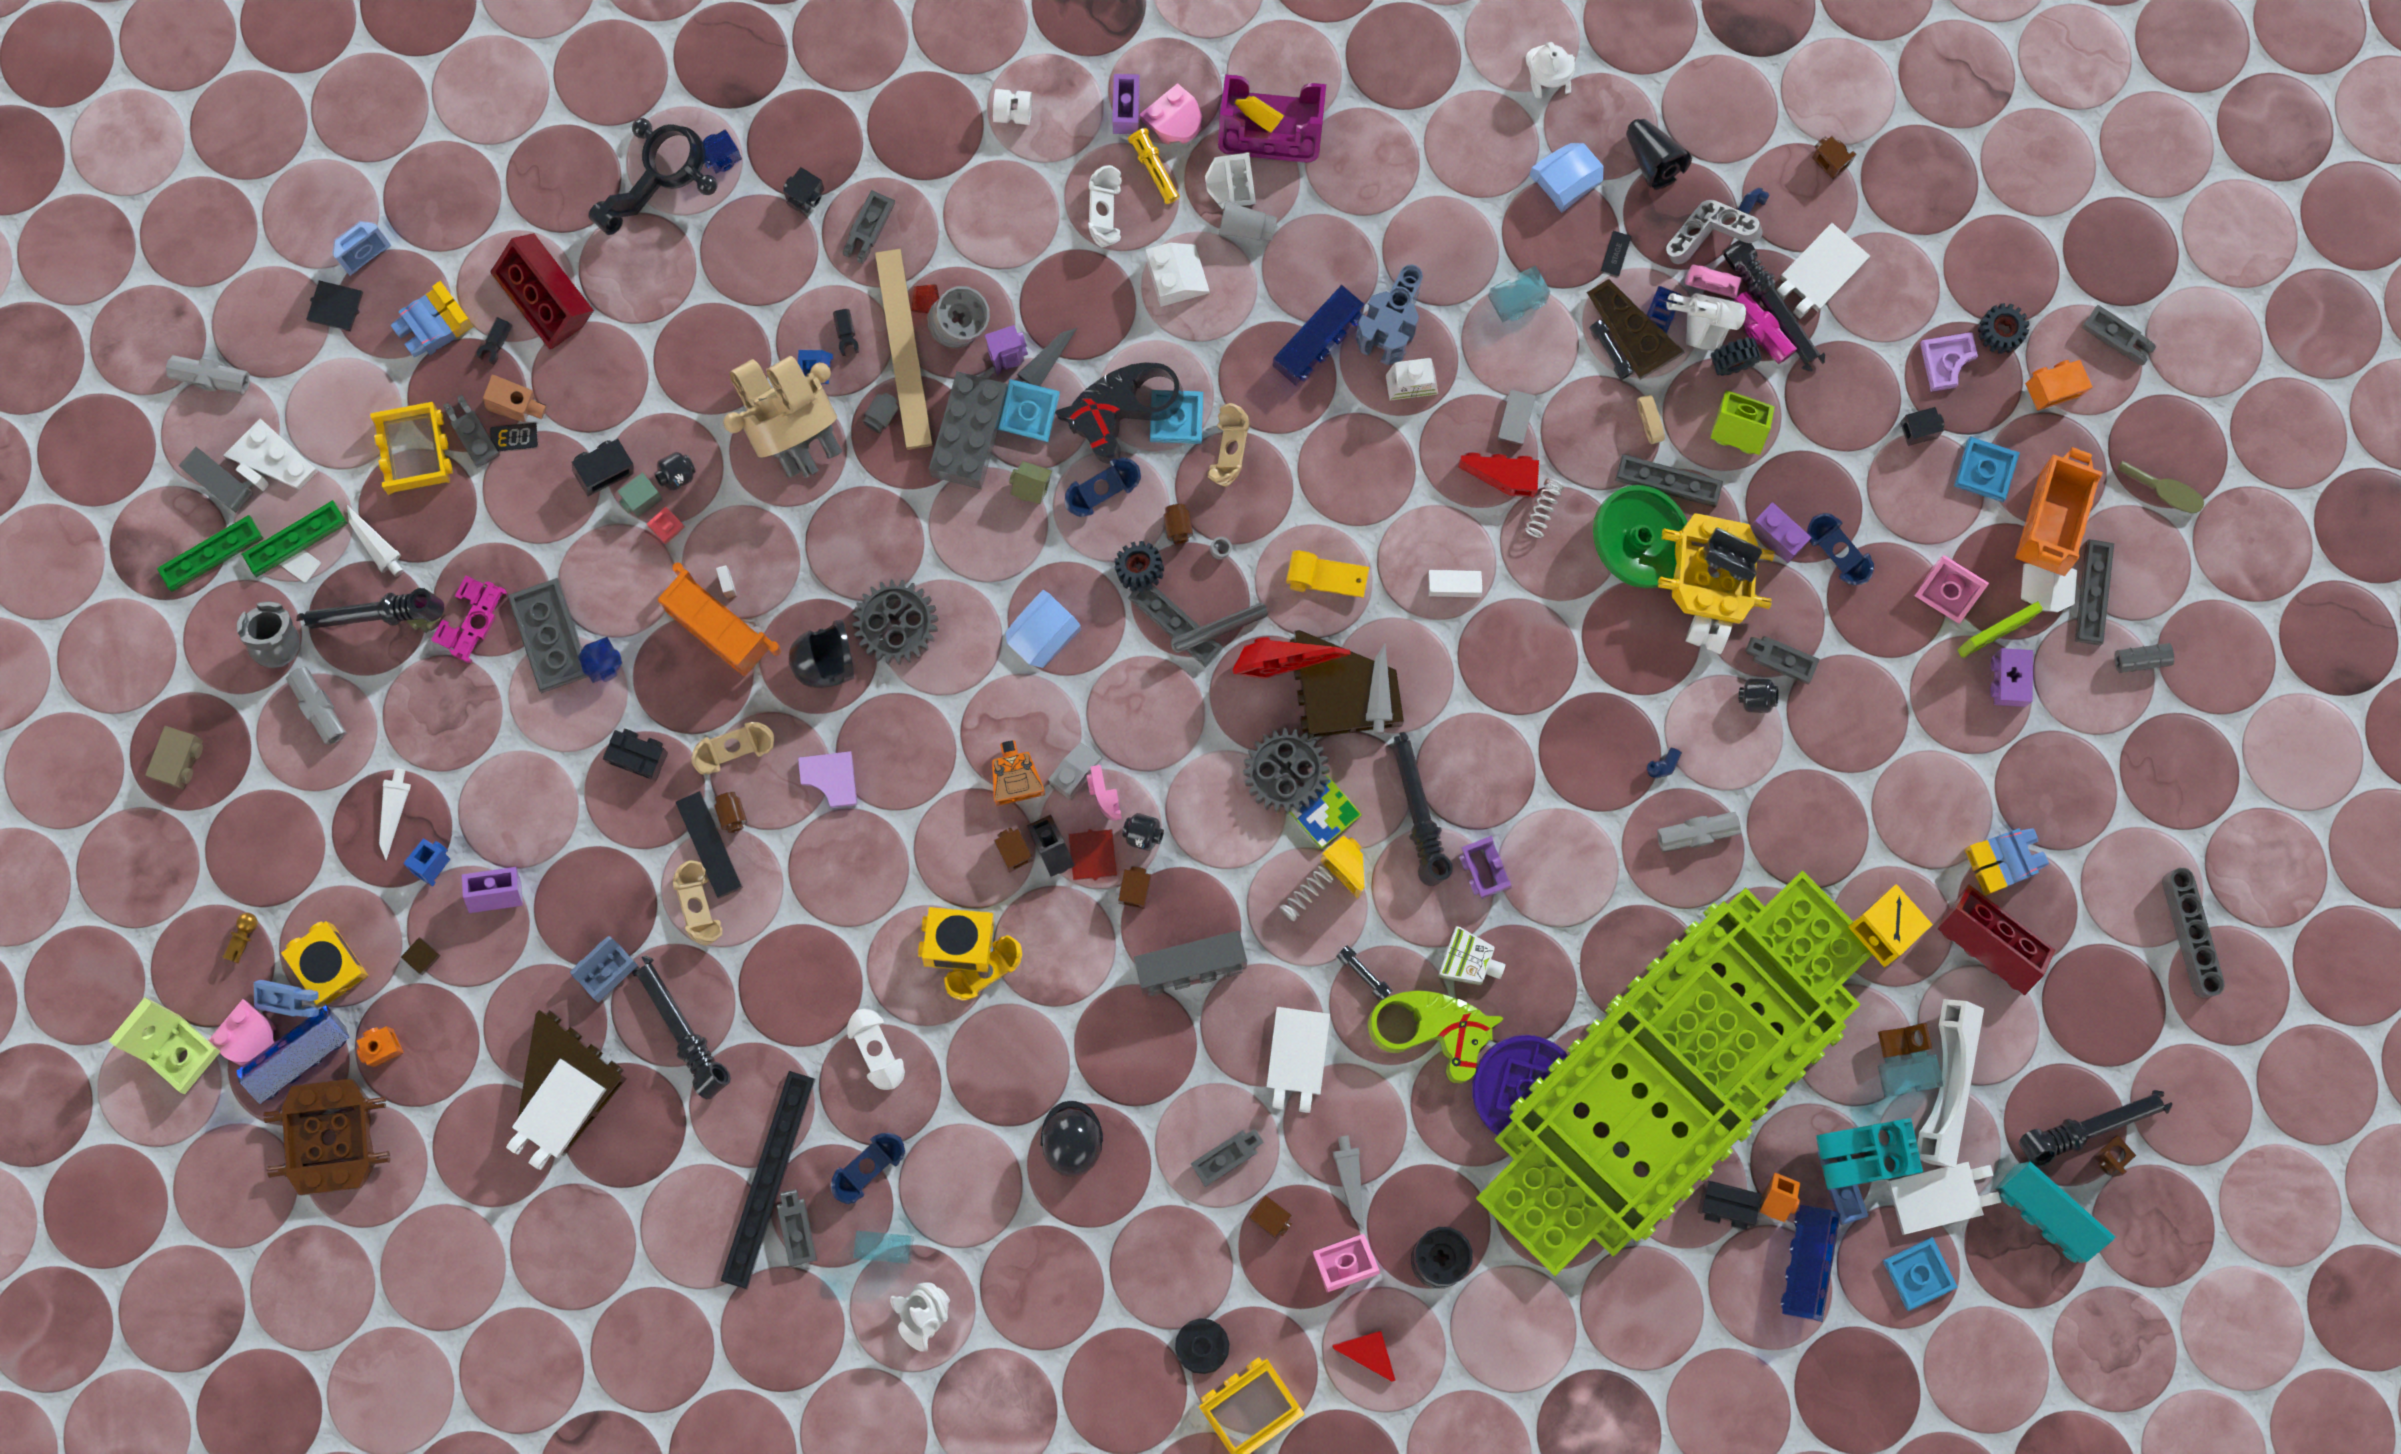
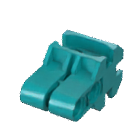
M1911 1118L1816 1135L1821 1160L1842 1156L1843 1160L1842 1162L1822 1165L1827 1190L1923 1173ZM1881 1130L1886 1131L1889 1136V1141L1886 1145L1882 1144L1878 1139V1134ZM1864 1153V1158L1853 1160L1851 1158L1852 1154ZM1887 1157L1892 1158L1895 1163V1168L1892 1172L1888 1171L1884 1166V1161Z

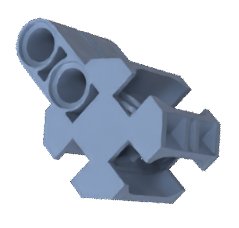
M1412 264L1404 266L1390 293L1385 291L1373 295L1368 303L1367 316L1362 315L1358 322L1356 342L1360 352L1369 356L1375 345L1385 350L1380 362L1386 365L1403 360L1406 354L1407 342H1412L1416 333L1419 316L1415 303L1419 296L1423 278L1422 271L1418 266Z

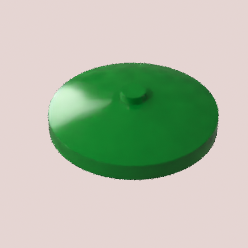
M1643 485L1627 486L1611 494L1599 506L1593 523L1595 548L1602 563L1616 578L1634 587L1655 588L1658 587L1660 577L1673 579L1677 565L1675 558L1676 542L1662 540V531L1664 528L1681 531L1688 521L1679 506L1663 492Z

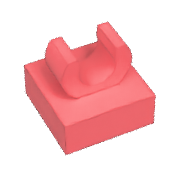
M666 506L647 523V526L665 544L685 527Z

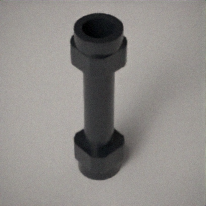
M1599 320L1589 327L1591 334L1595 340H1600L1615 365L1614 372L1620 380L1634 373L1631 368L1632 366L1628 360H1623L1608 335L1609 328L1603 320Z
M1346 945L1336 957L1345 966L1348 964L1374 990L1372 993L1380 1001L1384 1000L1393 990L1385 981L1381 983L1355 957L1357 953Z

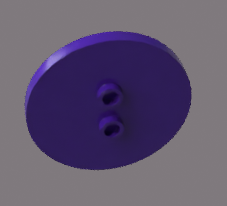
M1517 1035L1499 1041L1482 1056L1477 1064L1472 1080V1098L1480 1119L1493 1133L1499 1135L1513 1121L1509 1116L1513 1112L1510 1107L1519 1097L1525 1100L1532 1093L1528 1088L1539 1077L1544 1080L1551 1073L1548 1068L1558 1058L1563 1061L1568 1056L1560 1046L1539 1036ZM1577 1103L1573 1108L1574 1115L1577 1111L1579 1103Z

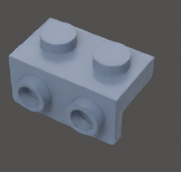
M608 936L583 960L579 961L570 971V974L599 1003L638 965L612 937Z

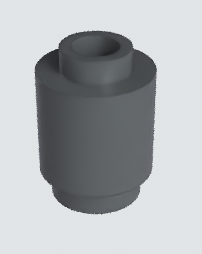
M887 393L883 395L877 394L864 414L865 419L863 423L871 430L881 433L882 429L887 428L899 409L896 405L897 400Z

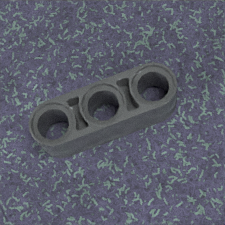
M195 447L178 465L235 513L253 494L198 447Z

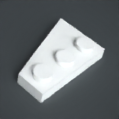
M261 419L223 455L226 459L240 464L245 463L254 471L268 475L298 490L318 472Z

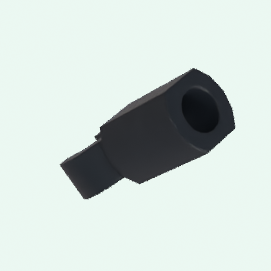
M845 308L834 311L833 317L837 336L841 340L839 343L840 353L842 356H846L845 347L848 345L854 346L855 352L859 353L858 342L853 338L855 331L850 310Z
M496 317L485 339L486 344L482 345L477 351V357L482 360L484 355L490 352L489 362L494 365L498 360L497 351L502 348L512 328V324Z

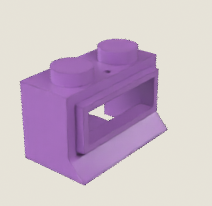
M1015 325L985 335L988 343V353L997 377L1003 368L1007 370L1022 365L1021 362L1024 361V356L1028 355L1027 345L1023 333H1017Z
M1492 836L1461 847L1463 854L1459 855L1464 870L1470 869L1473 879L1469 880L1474 895L1480 894L1481 899L1512 888ZM1482 849L1497 882L1496 886L1486 890L1471 856L1472 853Z

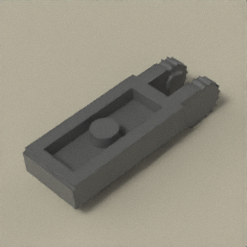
M873 190L870 191L849 233L850 237L843 250L844 256L848 258L851 256L858 240L864 244L858 254L857 261L863 264L867 260L871 247H874L895 205V200Z
M2100 305L2094 308L2081 327L2124 356L2127 355L2131 361L2138 365H2145L2148 359L2144 354L2132 347L2134 343L2149 353H2152L2156 348L2152 341L2141 335L2142 332Z
M461 394L457 399L461 408L466 412L464 416L457 418L454 409L448 402L443 405V408L451 419V425L472 461L479 468L500 456L477 414L474 410H471Z

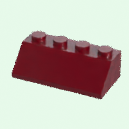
M535 233L511 238L490 271L549 350L555 348L583 328L594 312L593 308Z
M1970 884L1963 890L1937 928L1945 938L1954 941L1969 956L1975 957L1991 973L2000 976L2012 989L2021 992L2023 995H2026L2045 975L2056 951Z

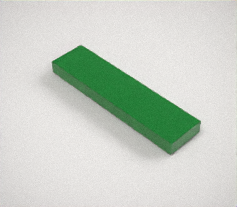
M332 500L242 553V556L252 574L257 578L348 523L337 504Z
M247 515L161 565L157 570L168 589L173 592L261 541L264 537L253 518Z

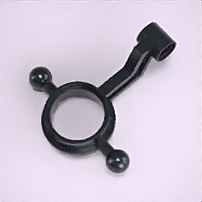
M645 118L635 120L632 124L633 134L640 139L646 138L642 150V161L646 171L629 193L609 195L605 202L600 201L594 204L589 211V219L604 233L613 235L621 228L623 224L622 217L638 215L660 186L668 189H677L688 185L694 180L701 194L707 196L714 194L718 187L716 179L711 175H703L700 172L705 162V146L701 137L688 127L674 124L663 125L652 131V124L649 120ZM685 136L690 145L687 161L677 172L671 175H661L655 164L659 147L670 137Z

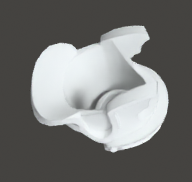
M1547 42L1545 45L1533 48L1526 55V64L1531 74V87L1536 98H1542L1541 85L1551 88L1565 85V95L1571 93V79L1575 72V57H1573V54L1568 55L1562 47L1554 45L1553 42Z
M929 1282L915 1285L913 1292L907 1298L901 1296H891L890 1298L892 1308L896 1313H899L901 1322L898 1325L900 1335L910 1346L921 1352L928 1350V1339L932 1338L935 1332L947 1321L948 1303L950 1302L949 1297L942 1289Z

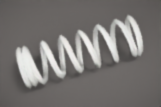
M1550 478L1545 479L1543 485L1546 489L1540 491L1542 497L1537 499L1539 505L1534 506L1535 513L1530 515L1532 521L1526 524L1527 528H1525L1528 534L1538 538L1544 537V534L1535 528H1531L1529 524H1536L1542 528L1548 527L1543 523L1536 522L1532 517L1540 516L1546 520H1551V518L1536 511V508L1541 507L1549 512H1554L1553 508L1542 505L1539 500L1545 499L1553 504L1558 503L1556 500L1544 496L1543 491H1549L1554 495L1560 496L1561 493L1558 491H1563L1564 488L1561 482Z
M1318 866L1320 872L1313 871V876L1316 880L1307 878V883L1310 887L1300 885L1303 894L1294 891L1296 900L1292 898L1287 899L1290 907L1284 904L1280 906V910L1290 920L1295 921L1297 916H1300L1290 900L1306 910L1305 905L1300 901L1296 893L1310 903H1313L1303 887L1319 896V893L1314 889L1309 880L1316 883L1322 889L1326 888L1317 878L1316 874L1322 876L1330 883L1334 881L1331 874L1323 867Z

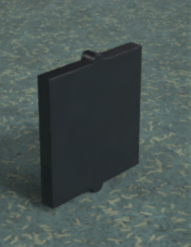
M319 280L314 297L310 298L311 306L306 320L351 332L356 314L360 313L358 307L363 291Z

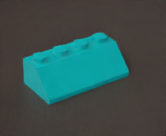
M2031 1162L2015 1164L1995 1188L2000 1193V1199L2010 1207L2014 1205L2022 1212L2020 1214L2022 1219L2032 1226L2036 1224L2043 1231L2041 1235L2050 1243H2057L2064 1249L2062 1252L2064 1256L2074 1263L2088 1262L2116 1238Z

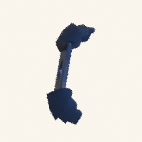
M1129 458L1113 459L1109 462L1111 467L1080 485L1077 481L1073 482L1065 493L1064 502L1066 509L1076 516L1085 517L1094 514V506L1124 490L1126 493H1130L1138 486L1141 480L1139 466ZM1102 479L1108 483L1109 489L1106 494L1099 495L1094 491V484L1097 480Z
M1828 513L1814 516L1807 527V534L1812 537L1810 539L1811 545L1816 546L1819 544L1842 571L1839 575L1842 581L1850 585H1862L1869 582L1874 571V563L1870 554L1862 555L1839 528L1843 524L1839 518ZM1839 542L1847 544L1849 548L1848 554L1842 558L1836 557L1833 553L1834 545Z
M880 1133L870 1138L872 1143L845 1168L839 1167L835 1171L831 1180V1191L834 1198L845 1204L855 1203L858 1199L863 1198L864 1192L862 1188L890 1163L896 1167L904 1158L905 1147L901 1137L893 1133ZM865 1158L872 1159L875 1164L874 1170L868 1174L862 1173L859 1170V1163Z

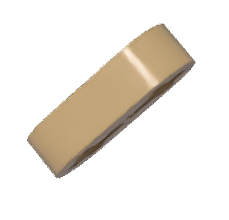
M1652 395L1637 398L1639 414L1649 443L1655 444L1664 441V429Z

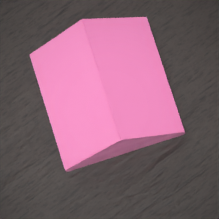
M1943 555L1934 564L1915 597L1960 624L1989 583Z
M1364 1234L1313 1251L1326 1292L1380 1274Z

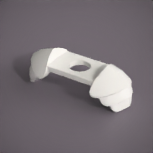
M1111 165L1097 169L1089 181L1090 210L1088 228L1093 240L1101 248L1113 245L1121 239V231L1113 228L1114 194L1121 192V172ZM1098 202L1106 206V216L1098 214L1096 210Z
M856 1010L848 1021L847 1034L849 1039L855 1038L869 1067L870 1073L867 1074V1078L879 1089H895L903 1081L905 1070L902 1059L895 1060L879 1025L883 1024L884 1021L873 1010ZM871 1041H879L883 1046L881 1054L878 1056L869 1055L867 1052L868 1044Z

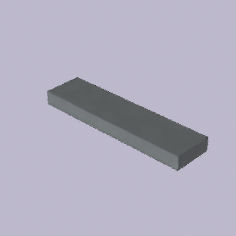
M1625 454L1621 456L1615 481L1652 487L1664 494L1715 508L1718 504L1723 484L1722 480Z
M2091 539L2086 541L2075 642L2099 646L2104 643L2114 543Z
M1151 584V590L1148 591L1147 587H1143L1144 592H1139L1138 588H1136L1135 592H1132L1128 597L1135 606L1171 638L1200 627L1153 584ZM1211 639L1186 649V651L1206 668L1223 650V647L1215 639Z

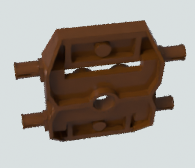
M354 1079L291 1086L282 1109L264 1112L263 1114L264 1117H268L264 1118L265 1123L283 1122L285 1163L284 1165L268 1166L267 1171H277L268 1172V1177H287L300 1196L362 1188L375 1164L390 1163V1158L387 1157L390 1156L389 1151L373 1152L370 1137V1112L372 1109L386 1108V1103H381L386 1102V1098H368ZM348 1107H353L354 1110L349 1112L301 1117V1113ZM333 1130L336 1134V1140L332 1145L328 1146L324 1143L323 1136L327 1131ZM357 1158L355 1161L304 1167V1164Z

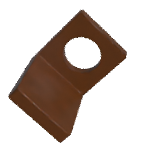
M1926 1022L1878 1032L1883 1058L1909 1055L1932 1049ZM1917 1030L1920 1031L1923 1036V1043L1921 1046H1919L1914 1039V1035Z
M2117 1135L2093 1157L2099 1162L2098 1166L2104 1173L2116 1177L2122 1176L2127 1172L2124 1167L2136 1157V1154ZM2118 1146L2123 1149L2124 1159L2121 1162H2118L2111 1155L2110 1150L2112 1147Z

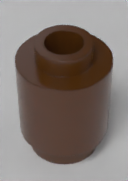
M1173 504L1165 507L1163 517L1167 539L1173 541L1174 544L1188 542L1189 538L1193 536L1189 510L1186 509L1185 504Z
M727 792L715 797L716 804L714 807L721 829L728 830V833L742 830L744 828L743 825L747 823V818L740 797H737L735 792Z

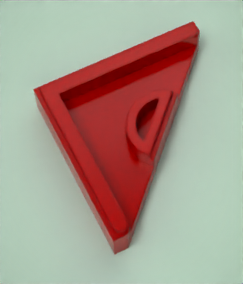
M1381 1331L1332 1345L1334 1350L1391 1382L1396 1381Z

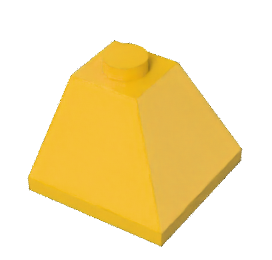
M1343 835L1322 853L1320 862L1358 899L1365 888L1363 854L1360 852L1362 847L1352 837L1347 839Z

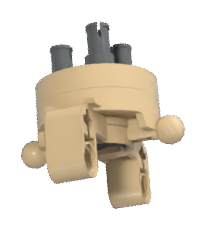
M788 356L766 369L773 388H771L760 365L754 359L730 371V379L747 410L739 414L737 412L727 414L723 421L724 428L730 433H737L744 429L758 457L774 455L775 458L778 457L787 477H792L802 471L803 477L806 478L810 476V473L813 475L819 471L808 451L810 449L809 444L814 439L819 440L827 455L826 457L829 459L842 452L832 433L834 429L831 424L837 419V414L821 385L831 375L830 368L826 364L816 363L805 377L798 362L792 356Z

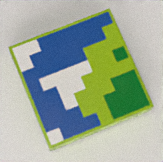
M1328 775L1326 777H1328L1329 782L1326 784L1321 783L1325 792H1316L1318 802L1309 799V809L1304 804H1301L1299 813H1297L1294 807L1290 808L1289 813L1321 850L1362 816Z

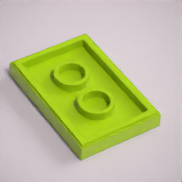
M2039 601L1971 637L1957 651L1961 657L1974 653L2030 622L2042 612V606Z

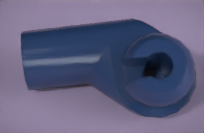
M1756 188L1744 196L1737 210L1750 214L1756 202L1765 205L1770 195L1768 192L1763 191V188Z
M1670 747L1665 760L1650 761L1647 764L1649 776L1658 779L1673 774L1682 752Z

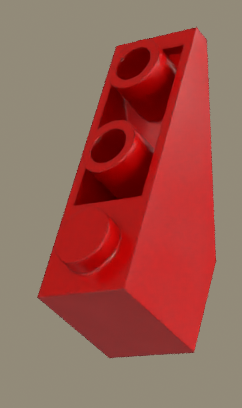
M1469 452L1460 456L1458 465L1460 469L1509 496H1536L1538 491L1539 460H1533L1530 456H1518L1517 459L1507 458L1503 454L1483 457L1475 452Z

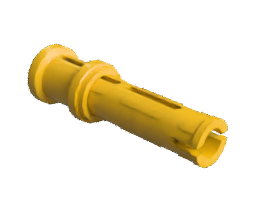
M1140 129L1131 134L1127 140L1136 149L1139 155V162L1146 165L1165 204H1171L1178 200L1180 195L1177 193L1158 158L1159 150L1153 146L1148 136V129Z

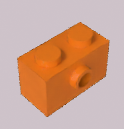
M2064 360L2049 370L2047 367L2040 368L2032 373L2033 377L2025 383L2037 411L2079 398L2093 388L2081 360L2071 363L2069 360Z

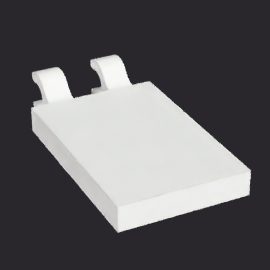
M1831 223L1781 275L1779 279L1784 283L1776 291L1783 300L1792 291L1803 299L1793 311V314L1801 319L1812 307L1818 312L1870 258V255Z
M1277 1007L1266 1087L1274 1089L1272 1108L1283 1109L1285 1091L1301 1093L1299 1112L1310 1113L1312 1094H1321L1330 1014Z
M559 1059L512 1126L518 1133L510 1140L506 1148L519 1155L530 1139L539 1145L540 1149L531 1157L528 1163L541 1170L551 1154L556 1158L561 1156L606 1089L562 1059Z
M1969 1162L1956 1164V1168L1944 1167L1887 1181L1902 1235L1984 1215L1982 1207L2001 1203L1998 1192L1978 1196L1974 1180L1994 1176L1991 1165L1970 1169Z

